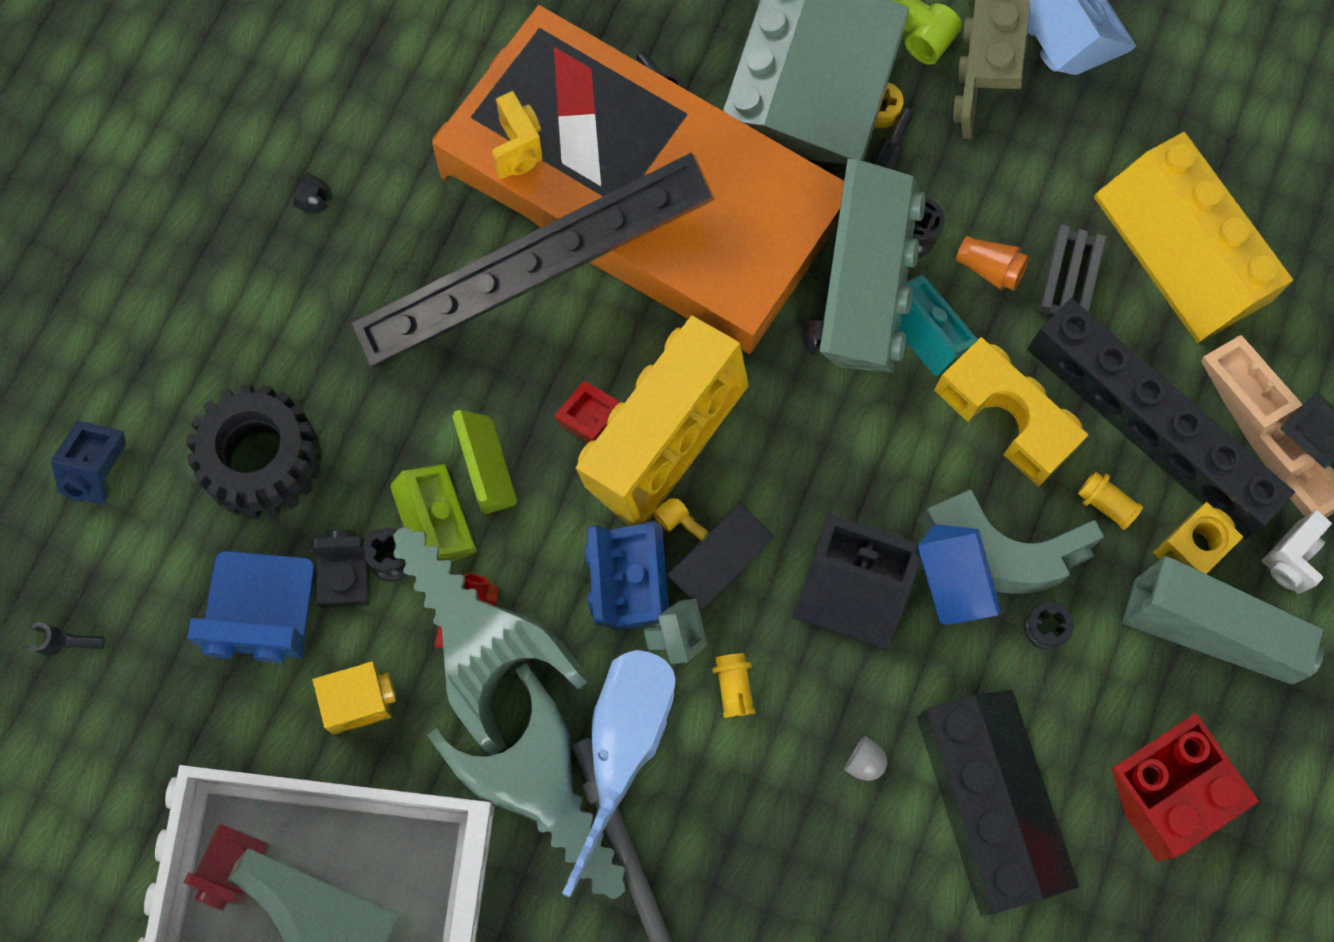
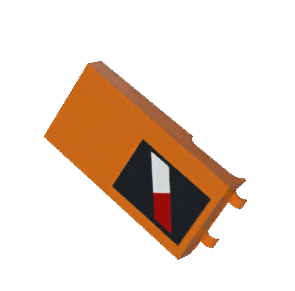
M538 5L508 45L502 48L492 60L488 71L450 120L445 122L432 138V146L441 178L446 181L448 176L455 177L522 214L541 228L692 152L698 160L715 200L589 263L685 318L689 319L691 315L740 342L741 350L751 354L838 226L844 181ZM513 91L522 107L529 104L536 114L541 127V131L537 133L540 136L543 160L537 162L531 170L524 174L510 175L500 179L495 171L492 150L510 140L500 124L496 98Z

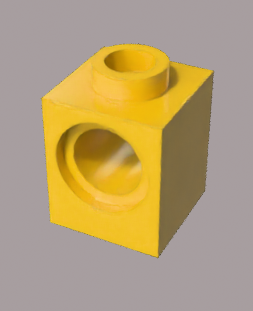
M1206 502L1193 512L1152 553L1159 560L1166 556L1207 574L1243 536L1235 529L1233 520L1225 512L1213 508ZM1193 532L1201 534L1207 540L1208 551H1204L1196 546L1192 537Z
M373 661L312 679L324 728L332 735L392 718L389 704L397 701L394 686L389 672L381 674Z

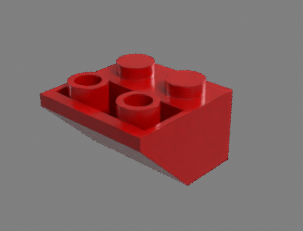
M1197 713L1189 716L1111 768L1126 818L1156 862L1177 858L1259 802Z

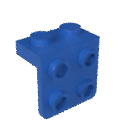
M228 551L219 553L214 562L205 619H190L187 639L200 647L203 655L215 658H233L234 652L253 654V659L271 663H283L285 657L302 658L315 576L314 564L307 558Z

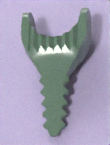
M405 526L396 531L393 535L396 543L394 557L405 559L406 564L403 573L416 576L414 590L425 592L424 607L436 609L433 623L442 627L446 691L449 703L473 738L491 756L499 754L506 748L493 717L492 702L496 686L511 667L519 662L535 658L550 663L577 689L583 688L590 682L588 675L562 641L538 621L479 600L478 592L475 589H465V576L452 575V562L449 560H439V547L434 545L426 546V532H414Z
M524 663L515 671L529 692L532 702V713L529 726L521 739L513 747L503 753L488 757L471 756L451 746L437 728L427 734V736L456 777L479 800L491 802L492 805L537 821L538 832L552 833V847L566 849L565 862L576 863L590 833L593 814L580 811L582 798L573 793L569 730L554 700L529 666ZM602 832L580 878L592 879L593 894H605L608 898L614 900L625 891V885L622 881L625 868L612 864L614 850L601 846L604 836Z

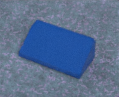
M935 524L919 542L918 549L939 622L948 625L998 616L1001 610L979 529Z

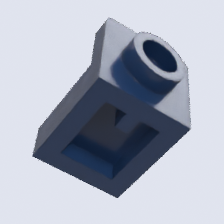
M77 420L51 460L58 492L74 500H86L103 504L108 497L105 478L126 446L124 431Z

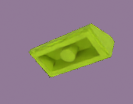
M464 410L455 411L452 417L481 513L484 512V515L516 505L517 498L492 419L486 415Z
M441 464L402 471L391 483L390 487L403 526L410 528L414 532H426V546L434 545L439 547L438 557L440 561L449 560L453 562L476 553V547L446 465Z

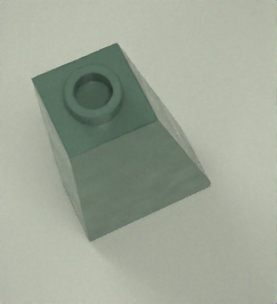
M1166 556L1134 580L1122 621L1124 625L1291 685L1314 675L1320 668L1324 656V648L1319 646L1323 629Z

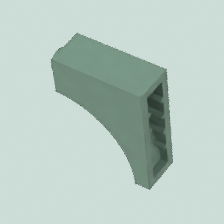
M249 848L235 862L227 882L239 887L252 896L265 909L279 929L284 942H387L397 917L395 913Z

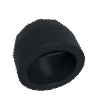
M307 172L299 184L293 207L307 213L317 214L323 212L328 207L325 201L332 199L331 188L324 180Z
M823 320L803 322V345L812 355H815L817 345H821Z

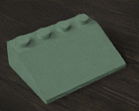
M760 0L723 111L807 160L847 165V159L864 161L908 19V7L891 0Z

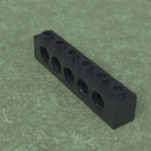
M1070 298L1044 324L1027 348L1032 355L1201 504L1207 502L1213 508L1225 512L1233 520L1235 529L1243 536V541L1264 527L1295 493L1293 489L1073 298Z

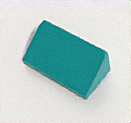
M922 274L906 282V285L912 286V302L909 314H902L899 332L905 333L907 344L932 374L938 376L955 363L978 339Z

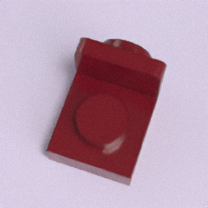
M219 823L196 873L188 872L183 883L197 888L194 895L195 900L224 911L227 902L244 905L249 894L227 882L235 862L248 848L267 856L271 844Z

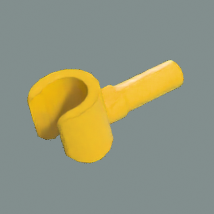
M668 499L653 512L654 518L667 532H670L679 524L700 540L708 532V530L694 521L695 519L690 516L689 511L679 499Z

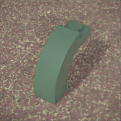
M971 489L928 508L919 520L925 534L935 524L979 529L995 591L1009 594L1036 593L1058 586L1070 576L1067 568L1074 567L1093 557L1094 553L1091 549L1104 538L1096 521L1093 520L1046 542L1032 544L1014 541L1002 535L990 524Z

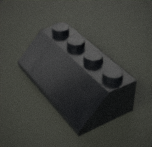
M1013 690L969 696L927 708L916 718L980 916L999 913L1078 888L1079 885Z

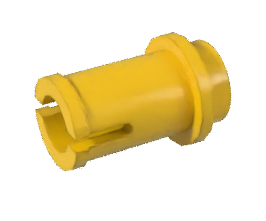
M1095 471L1077 493L1084 499L1082 504L1085 506L1093 505L1104 515L1116 522L1121 529H1127L1142 511L1143 506L1139 503L1137 504L1109 482L1110 475L1106 473L1104 476H1101Z
M745 653L716 657L717 667L712 668L713 674H718L724 710L723 718L755 714L747 670L752 668L751 662H746Z

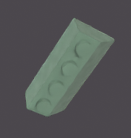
M847 159L820 353L837 367L894 373L895 361H902L905 351V333L899 331L902 314H909L911 308L912 286L906 285L908 268L915 267L917 264L919 241L913 238L915 220L922 221L924 216L925 192L920 191L912 175L859 159Z

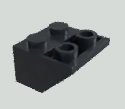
M829 513L822 527L792 618L886 651L909 597L921 560L918 549L919 544Z

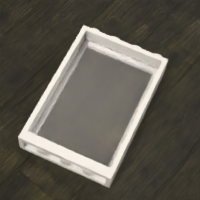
M179 765L177 777L171 778L165 799L166 807L171 809L167 830L160 831L155 847V859L160 862L156 883H151L148 887L144 902V913L149 915L146 935L141 937L138 942H284L279 929L270 915L252 896L248 895L244 905L227 902L223 911L195 900L194 895L197 888L183 883L188 872L196 873L219 823L271 844L267 857L397 914L387 942L476 941L495 808L491 802Z

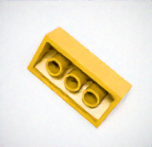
M1185 131L1147 151L1094 196L1096 202L1197 344L1273 302L1293 281V278Z
M691 315L682 328H676L670 334L665 343L664 352L655 364L648 365L641 372L636 382V389L626 402H620L615 406L609 415L607 427L598 439L587 443L581 451L578 465L575 468L584 487L627 526L649 522L653 512L663 503L749 387L740 342Z

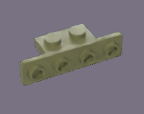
M968 0V6L974 7L973 17H966L964 22L963 43L964 45H970L969 55L960 57L958 74L959 84H965L964 95L955 96L953 114L954 123H961L962 139H972L978 88L1022 89L1030 18V0Z

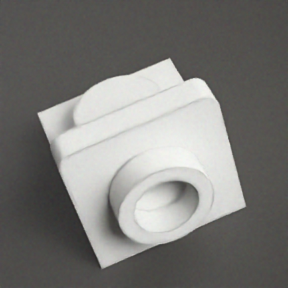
M1318 510L1297 521L1261 560L1271 570V575L1277 583L1286 589L1294 590L1298 594L1317 586L1323 579V576L1307 562L1324 546L1325 542L1320 536L1332 524Z

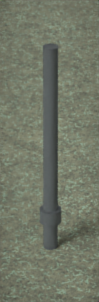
M587 738L573 744L572 748L586 781L582 787L589 805L595 804L598 811L600 805L595 782L591 738ZM617 807L607 823L605 831L619 866L625 868L623 876L650 942H672L620 810Z

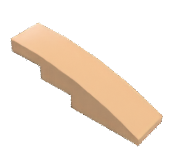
M1242 335L1205 355L1201 362L1246 439L1264 465L1295 491L1290 498L1304 517L1316 510L1326 518L1334 513V469L1331 466L1324 469L1280 429L1303 404Z

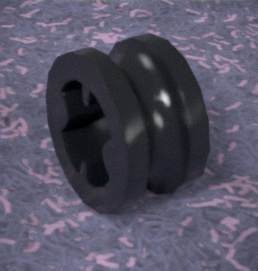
M1044 602L1037 605L1026 616L1024 633L1028 641L1035 647L1043 650L1054 649L1071 636L1074 627L1073 618L1069 610L1063 605L1056 602ZM1039 615L1046 620L1054 617L1058 621L1059 625L1054 629V631L1059 632L1058 637L1052 632L1043 635L1039 631L1038 626L1043 622L1038 619Z

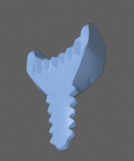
M636 650L627 652L614 659L595 706L592 722V751L600 807L562 894L569 898L604 828L638 771L655 755L667 725L666 719L673 703L676 679L673 669L667 661L653 653Z

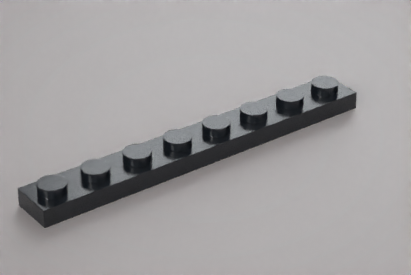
M691 152L351 324L370 366L378 367L714 201L715 198L696 156Z

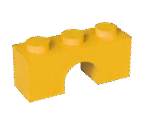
M982 337L942 374L934 389L967 422L978 412L988 407H1000L1010 412L1017 421L1019 433L1018 437L1011 443L1003 455L1037 487L1088 436L1082 429L1081 422L1073 413L1066 409H1060L1046 396L1045 389L1038 381L1029 376L1025 377L1011 364L1009 356L1003 349L994 344L990 345Z

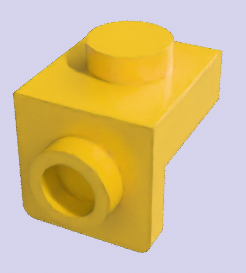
M511 91L496 98L499 121L510 140L492 150L495 171L500 179L510 175L524 174L531 170L537 162L543 160L540 136L537 133L541 131V127L536 114L529 104L522 107L515 93Z

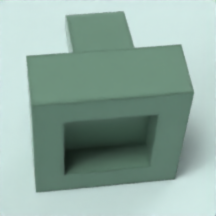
M697 599L678 601L658 616L660 623L655 624L654 628L644 630L648 650L666 649L670 664L689 662L708 646Z

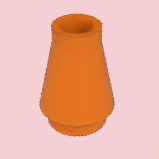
M966 236L958 250L956 262L967 266L1000 290H1003L1004 287L1015 290L1025 273L1030 256L1021 253V247L983 241Z

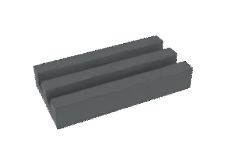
M1060 225L1057 230L1038 312L1053 316L1070 298H1073L1084 248L1090 249L1078 304L1089 312L1106 236L1097 234L1095 237L1087 236L1088 231L1079 229L1076 233L1069 231L1070 226ZM1066 243L1074 245L1060 306L1052 304L1065 246Z

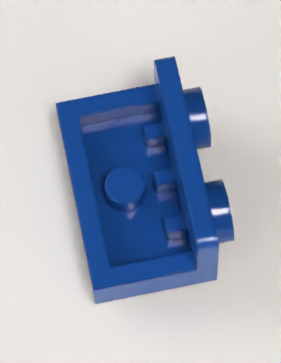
M653 521L612 530L599 525L588 527L585 559L590 568L592 588L588 595V606L595 624L618 631L660 623L658 616L669 608L662 525Z

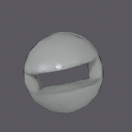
M864 736L849 757L844 770L860 780L871 781L878 779L884 774L887 767L886 753L878 743Z

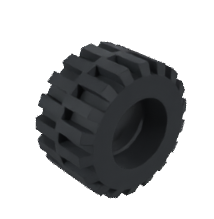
M251 384L241 385L240 393L235 395L230 389H227L220 393L223 400L217 404H214L210 399L202 406L207 412L203 418L196 415L191 423L197 433L187 435L186 441L187 447L192 451L191 454L187 455L188 464L195 472L193 475L199 484L220 506L224 505L229 512L238 516L243 511L248 518L260 519L261 511L265 510L269 517L281 515L279 507L284 504L290 510L297 506L299 503L295 497L300 492L308 496L313 489L308 480L310 477L318 479L321 468L316 460L322 459L321 447L317 442L319 440L301 407L298 404L295 405L291 397L284 392L277 396L272 387L264 385L261 386L259 393L254 390ZM261 432L280 436L278 453L266 467L249 473L237 472L231 469L233 452L246 437Z

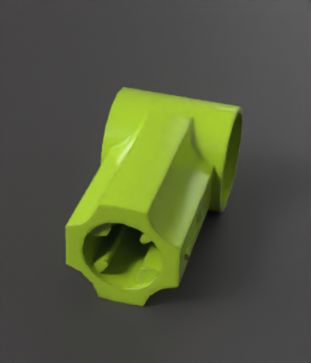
M891 0L907 6L909 9L908 19L902 35L909 53L924 64H935L961 32L963 24L960 17L944 4L935 3L928 6L920 0Z

